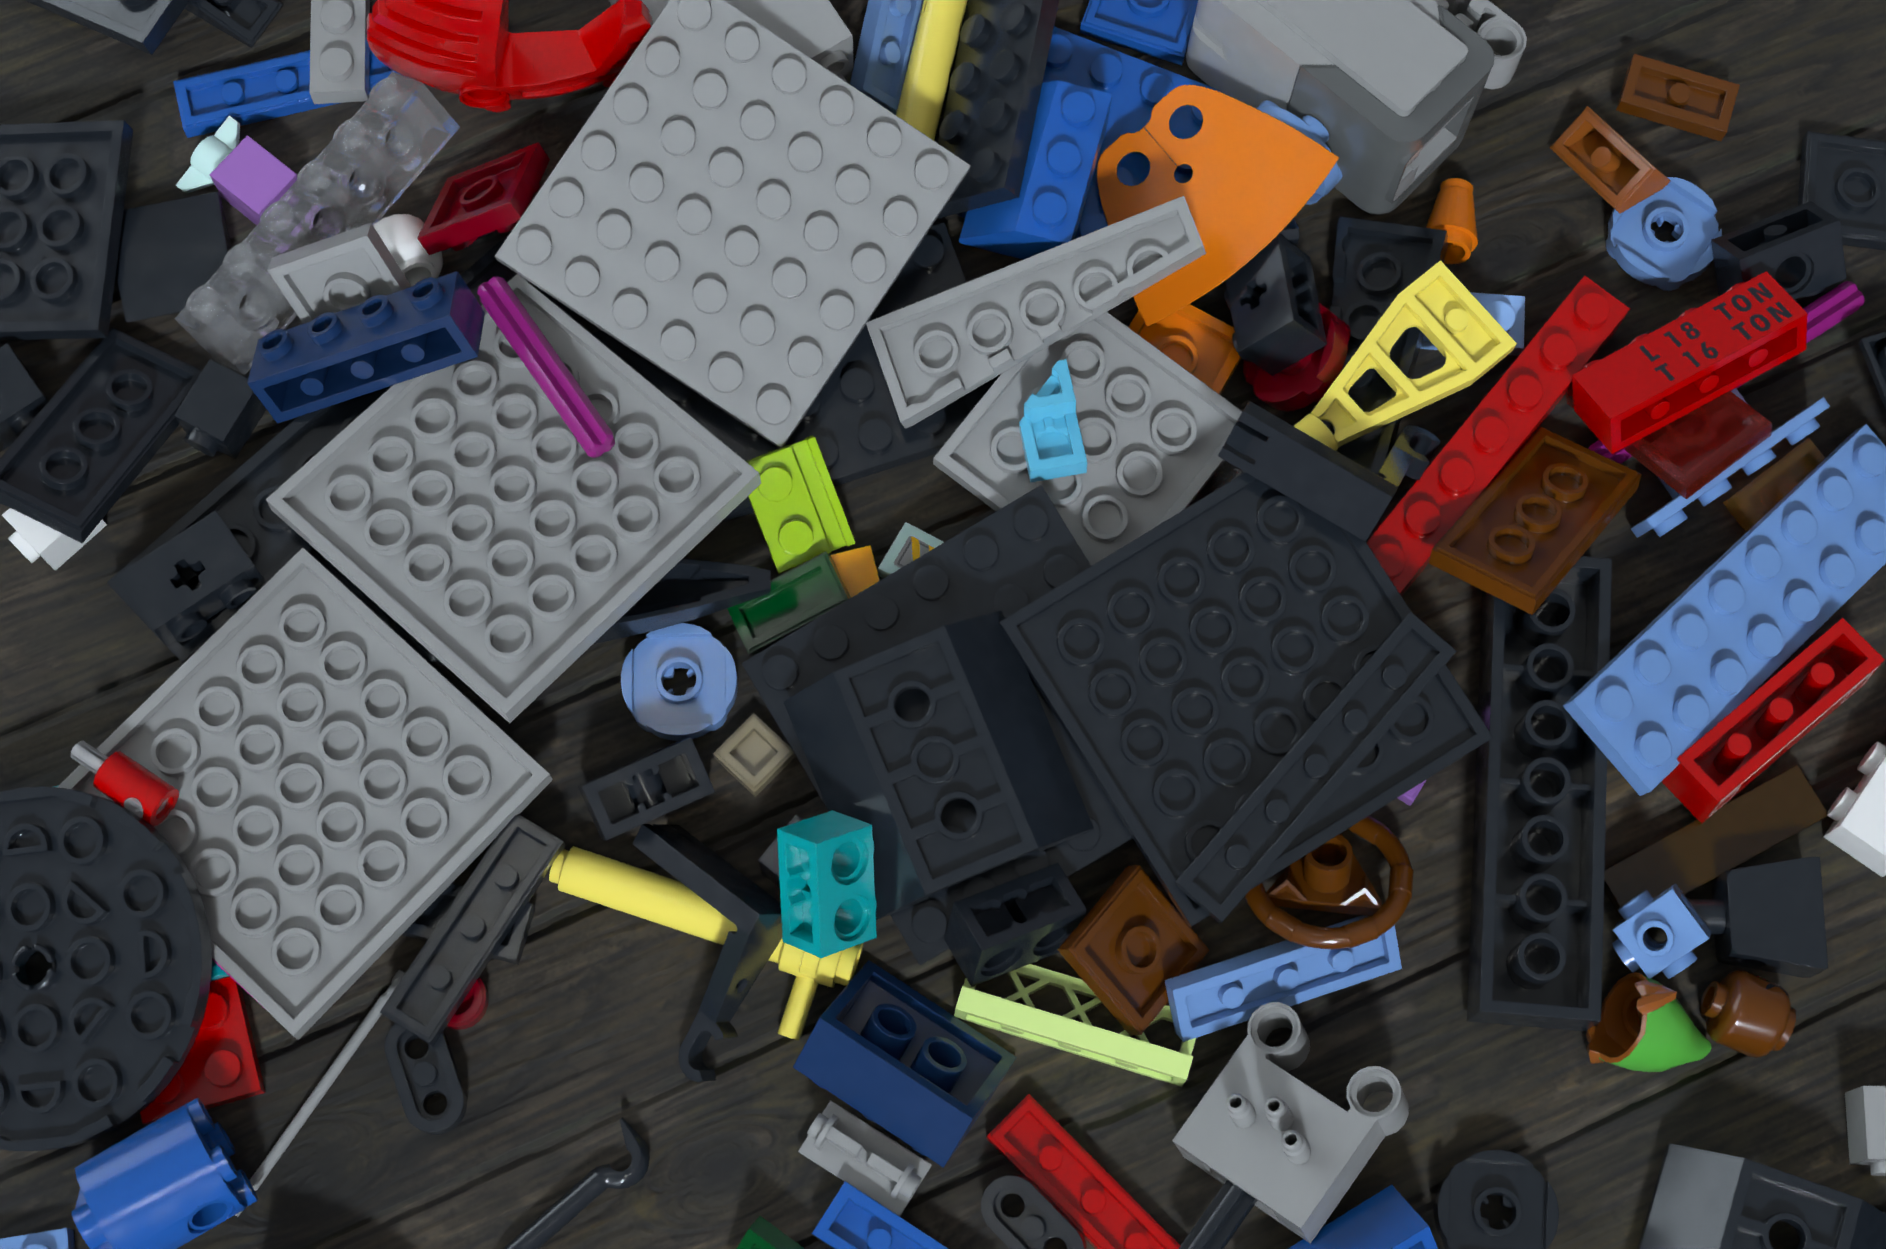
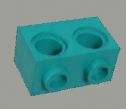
M832 810L778 828L783 942L823 958L877 938V901L874 884L872 824Z

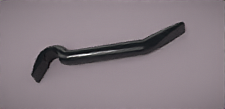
M622 1117L620 1124L626 1148L632 1155V1162L629 1168L624 1171H615L610 1164L594 1168L503 1249H539L607 1188L624 1189L637 1184L644 1178L649 1167L650 1155L645 1140Z

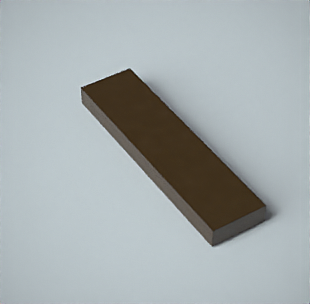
M1796 765L1723 805L1704 823L1696 820L1604 871V891L1620 918L1624 919L1618 912V909L1643 891L1648 890L1654 898L1676 883L1682 893L1686 895L1717 878L1725 871L1732 870L1827 817L1828 813L1799 766Z

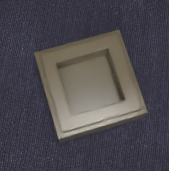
M754 713L713 753L714 759L755 797L796 757L792 748Z

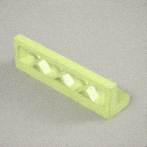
M1028 964L1007 973L1017 992L1004 999L975 990L976 985L971 987L967 978H965L955 1008L954 1016L956 1018L1182 1087L1187 1080L1193 1060L1191 1055L1196 1038L1185 1042L1182 1041L1180 1050L1177 1052L1149 1043L1144 1032L1142 1035H1135L1137 1037L1135 1039L1131 1038L1130 1036L1132 1035H1129L1126 1030L1118 1034L1092 1026L1086 1012L1099 1006L1102 1002L1082 979ZM1018 975L1037 982L1024 988ZM1047 985L1055 986L1064 990L1074 1010L1063 1016L1035 1008L1029 995ZM1075 993L1094 999L1081 1005ZM1022 1000L1024 1005L1017 1003V1001ZM1165 1005L1150 1025L1161 1019L1173 1022L1170 1006ZM1076 1017H1078L1081 1022L1076 1021V1020H1073V1019L1076 1018Z

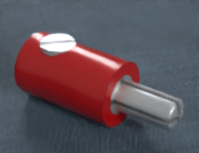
M85 741L78 742L71 750L72 759L96 774L93 781L94 788L135 813L152 826L162 823L172 809H174L179 798V790L123 752L117 751L107 757Z

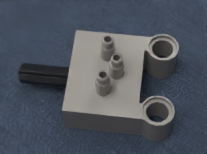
M1269 1002L1260 1006L1252 1013L1249 1019L1247 1037L1172 1140L1184 1158L1224 1184L1179 1249H1224L1254 1206L1311 1244L1385 1136L1396 1133L1404 1126L1409 1115V1104L1397 1077L1390 1070L1380 1066H1368L1356 1072L1351 1077L1347 1086V1100L1351 1107L1347 1112L1286 1072L1298 1068L1306 1060L1310 1051V1040L1298 1014L1290 1006L1280 1002ZM1278 1028L1293 1030L1290 1040L1279 1047L1265 1045L1268 1035L1273 1030ZM1386 1091L1393 1095L1390 1105L1384 1110L1370 1112L1363 1109V1104L1371 1093Z

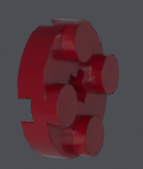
M1321 303L1319 305L1327 345L1273 376L1253 362H1246L1244 360V377L1246 382L1253 386L1255 392L1253 394L1276 410L1294 411L1304 408L1312 402L1318 404L1343 368L1348 351V341L1351 336L1350 327Z

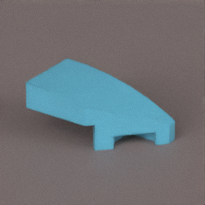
M1066 359L1056 362L1049 379L1036 395L1032 394L1024 404V417L1019 422V430L1030 483L1087 473V458L1076 415V398Z

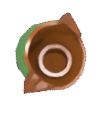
M1636 972L1627 974L1617 981L1602 1003L1601 1022L1588 1029L1586 1034L1589 1043L1587 1051L1591 1064L1604 1063L1605 1061L1622 1068L1642 1072H1663L1685 1063L1699 1061L1710 1053L1712 1045L1696 1028L1676 998L1677 991L1671 990L1651 978L1648 979L1647 976Z

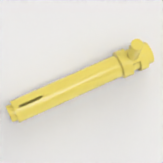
M924 0L896 116L933 141L936 136L968 0Z
M574 846L570 851L563 849L551 866L549 881L558 884L559 891L724 945L729 931H737V926L680 881ZM781 939L769 961L778 963L780 971L795 975L796 977L777 1032L778 1034L800 1041L818 983L831 988L834 987L835 983L847 986L853 979L857 969L863 943L820 958L786 944Z

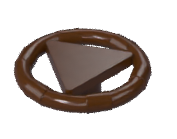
M1370 815L1348 828L1351 832L1376 845L1389 864L1388 897L1383 905L1353 854L1351 844L1343 837L1342 833L1289 865L1267 892L1263 882L1251 889L1245 895L1246 901L1253 913L1268 929L1290 942L1318 949H1344L1373 941L1386 933L1399 921L1412 898L1414 872L1403 844L1385 824ZM1279 907L1368 917L1341 927H1318L1303 923Z

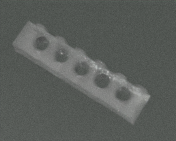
M392 71L387 78L379 81L372 88L369 99L354 116L343 122L336 129L332 141L317 158L303 166L297 175L295 183L280 200L265 209L261 215L260 222L243 242L235 245L228 251L223 264L206 284L198 287L191 293L187 299L186 306L177 315L175 320L216 361L245 375L251 369L258 339L263 338L274 330H285L297 316L267 271L272 257L368 223L374 225L385 215L452 138L460 126L423 82ZM390 130L389 138L385 143L387 133ZM355 170L354 178L349 184L351 174ZM319 211L318 219L313 225L314 217ZM247 294L244 305L239 309L242 298Z

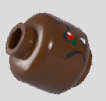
M1745 970L1729 973L1720 983L1717 981L1711 982L1706 988L1700 1004L1701 1014L1706 1015V1030L1710 1038L1716 1043L1754 1058L1765 1056L1772 1050H1781L1788 1042L1796 1023V1009L1791 1006L1788 992L1780 985Z

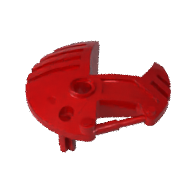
M377 0L372 6V13H369L367 16V41L373 54L383 64L401 75L441 91L458 94L460 102L467 106L484 108L492 112H503L511 108V100L554 97L595 86L602 82L605 87H610L653 25L649 9L641 0H619L579 30L509 32V0Z

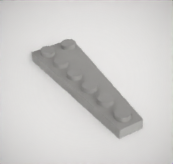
M1179 197L867 322L866 325L899 420L904 428L922 421L1205 255L1204 245L1185 197Z

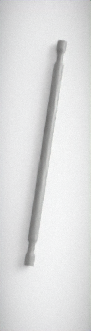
M400 969L393 977L389 988L378 998L249 1180L255 1191L261 1186L382 1015L380 1013L381 1009L405 975Z

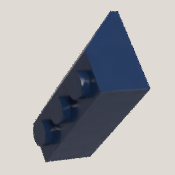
M868 960L821 1015L793 1068L811 1079L817 1086L826 1089L862 1113L868 1120L877 1123L910 1145L919 1154L928 1157L944 1168L969 1133L1017 1057Z

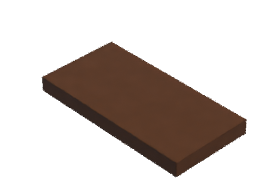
M1540 427L1432 548L1429 564L1533 615L1636 492L1642 474Z

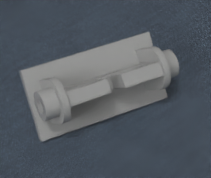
M831 1100L823 1113H819L807 1132L806 1140L798 1151L899 1217L932 1166Z

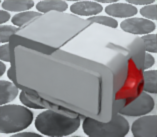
M1198 0L1186 51V62L1191 71L1210 87L1218 89L1249 106L1257 108L1263 101L1268 100L1300 119L1304 116H1312L1320 121L1329 133V140L1325 144L1333 154L1339 157L1337 165L1342 172V179L1334 188L1365 212L1374 215H1384L1395 210L1460 145L1483 89L1502 88L1511 81L1526 48L1527 37L1524 29L1515 20L1489 0Z

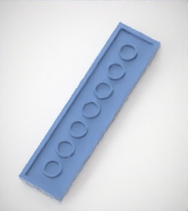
M1865 424L1851 433L1563 705L1566 711L1639 796L1651 792L1680 764L1677 758L1743 703L1886 564V446L1869 426Z

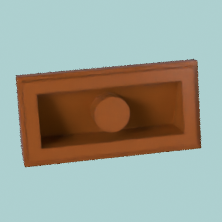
M1588 106L1550 147L1620 214L1662 190L1671 181Z

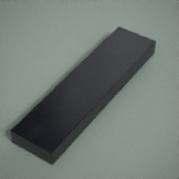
M515 815L498 834L380 1013L429 1045L434 1046L550 871L553 862L565 848L564 842L521 815Z

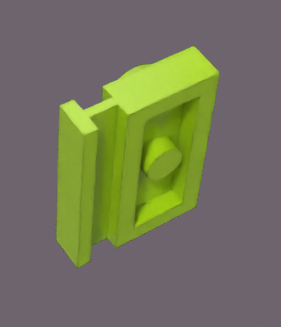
M813 435L805 438V440L746 461L760 475L761 484L748 498L778 573L797 567L825 551L830 554L834 550L855 544L818 443Z

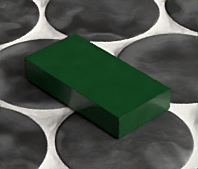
M825 551L772 579L769 594L727 609L747 653L753 657L851 597L831 555Z

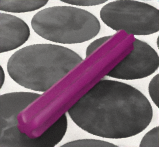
M494 276L488 282L481 283L477 289L480 302L587 455L597 458L604 452L610 451L615 445L613 432L505 279Z

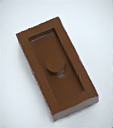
M1634 54L1628 65L1616 111L1721 142L1727 133L1740 85Z

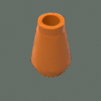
M1450 178L1441 183L1440 191L1426 225V228L1447 231V243L1449 244L1444 264L1465 262L1470 258L1471 252L1478 245L1473 196L1474 188L1470 182L1460 178Z

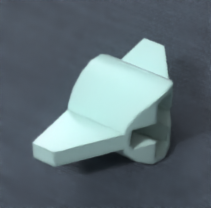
M228 116L214 136H209L199 143L191 156V166L176 184L178 188L188 194L215 185L209 174L239 144L240 123L231 116Z

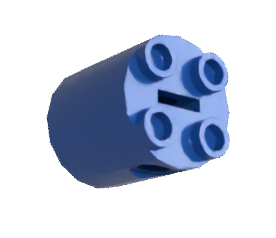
M197 1097L75 1167L80 1190L76 1208L71 1212L78 1231L90 1249H177L243 1211L247 1206L258 1201V1196L242 1169L236 1171L230 1159V1156L234 1155L236 1151L226 1131L219 1122L213 1123L204 1104Z

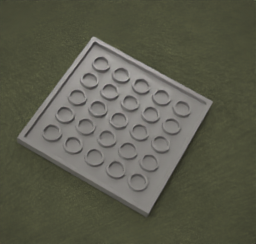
M669 0L498 250L495 258L778 448H782L968 173L971 165L725 0Z
M516 274L508 281V285L613 432L615 445L610 451L604 452L597 458L587 455L482 305L485 317L478 357L390 387L266 499L269 507L277 516L509 723L526 709L761 484L760 475L757 470L519 274Z
M304 548L296 553L97 748L99 752L107 757L117 751L123 752L179 790V798L174 809H172L162 823L154 827L172 845L195 881L209 924L212 958L298 1040L493 842L515 815L520 814L553 780L551 775ZM81 764L57 787L91 793L112 800L93 787L96 774Z

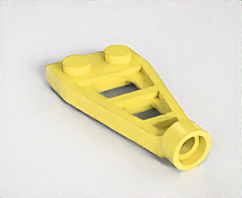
M1440 260L1397 295L1311 414L1306 415L1294 427L1336 451L1340 446L1471 386L1510 354L1517 343ZM1411 327H1417L1446 358L1442 368L1418 379L1407 378L1390 359L1391 348L1402 333ZM1374 368L1396 392V395L1373 411L1363 412L1348 395V392L1367 370ZM1321 420L1328 421L1333 425L1334 435Z

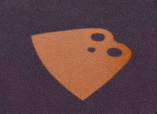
M1182 85L1171 90L1154 106L1148 124L1138 132L1121 135L1101 154L1097 166L1099 195L1108 226L1184 196L1206 251L1205 255L1133 296L1146 326L1148 327L1174 314L1204 296L1253 259L1303 208L1330 173L1339 157L1286 123L1224 93L1197 85ZM1181 106H1195L1203 115L1201 129L1191 138L1180 139L1175 137L1169 129L1171 115ZM1129 153H1143L1150 162V171L1147 178L1135 186L1124 185L1117 176L1118 163ZM1182 164H1188L1193 170L1191 179L1186 183H1179L1174 177L1177 166Z

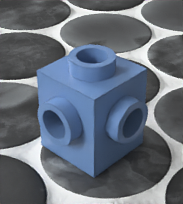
M1675 883L1654 898L1648 890H1645L1620 907L1618 912L1624 919L1619 921L1613 929L1619 939L1614 941L1612 945L1621 960L1633 973L1641 968L1648 979L1662 971L1669 979L1698 959L1692 950L1710 938L1711 930ZM1651 927L1663 929L1667 939L1664 941L1652 939L1648 934V929Z

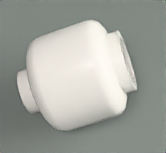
M394 214L382 218L373 226L410 285L414 286L425 278H438L443 266L442 252L440 251L429 256L417 239L424 225L422 220L410 214Z

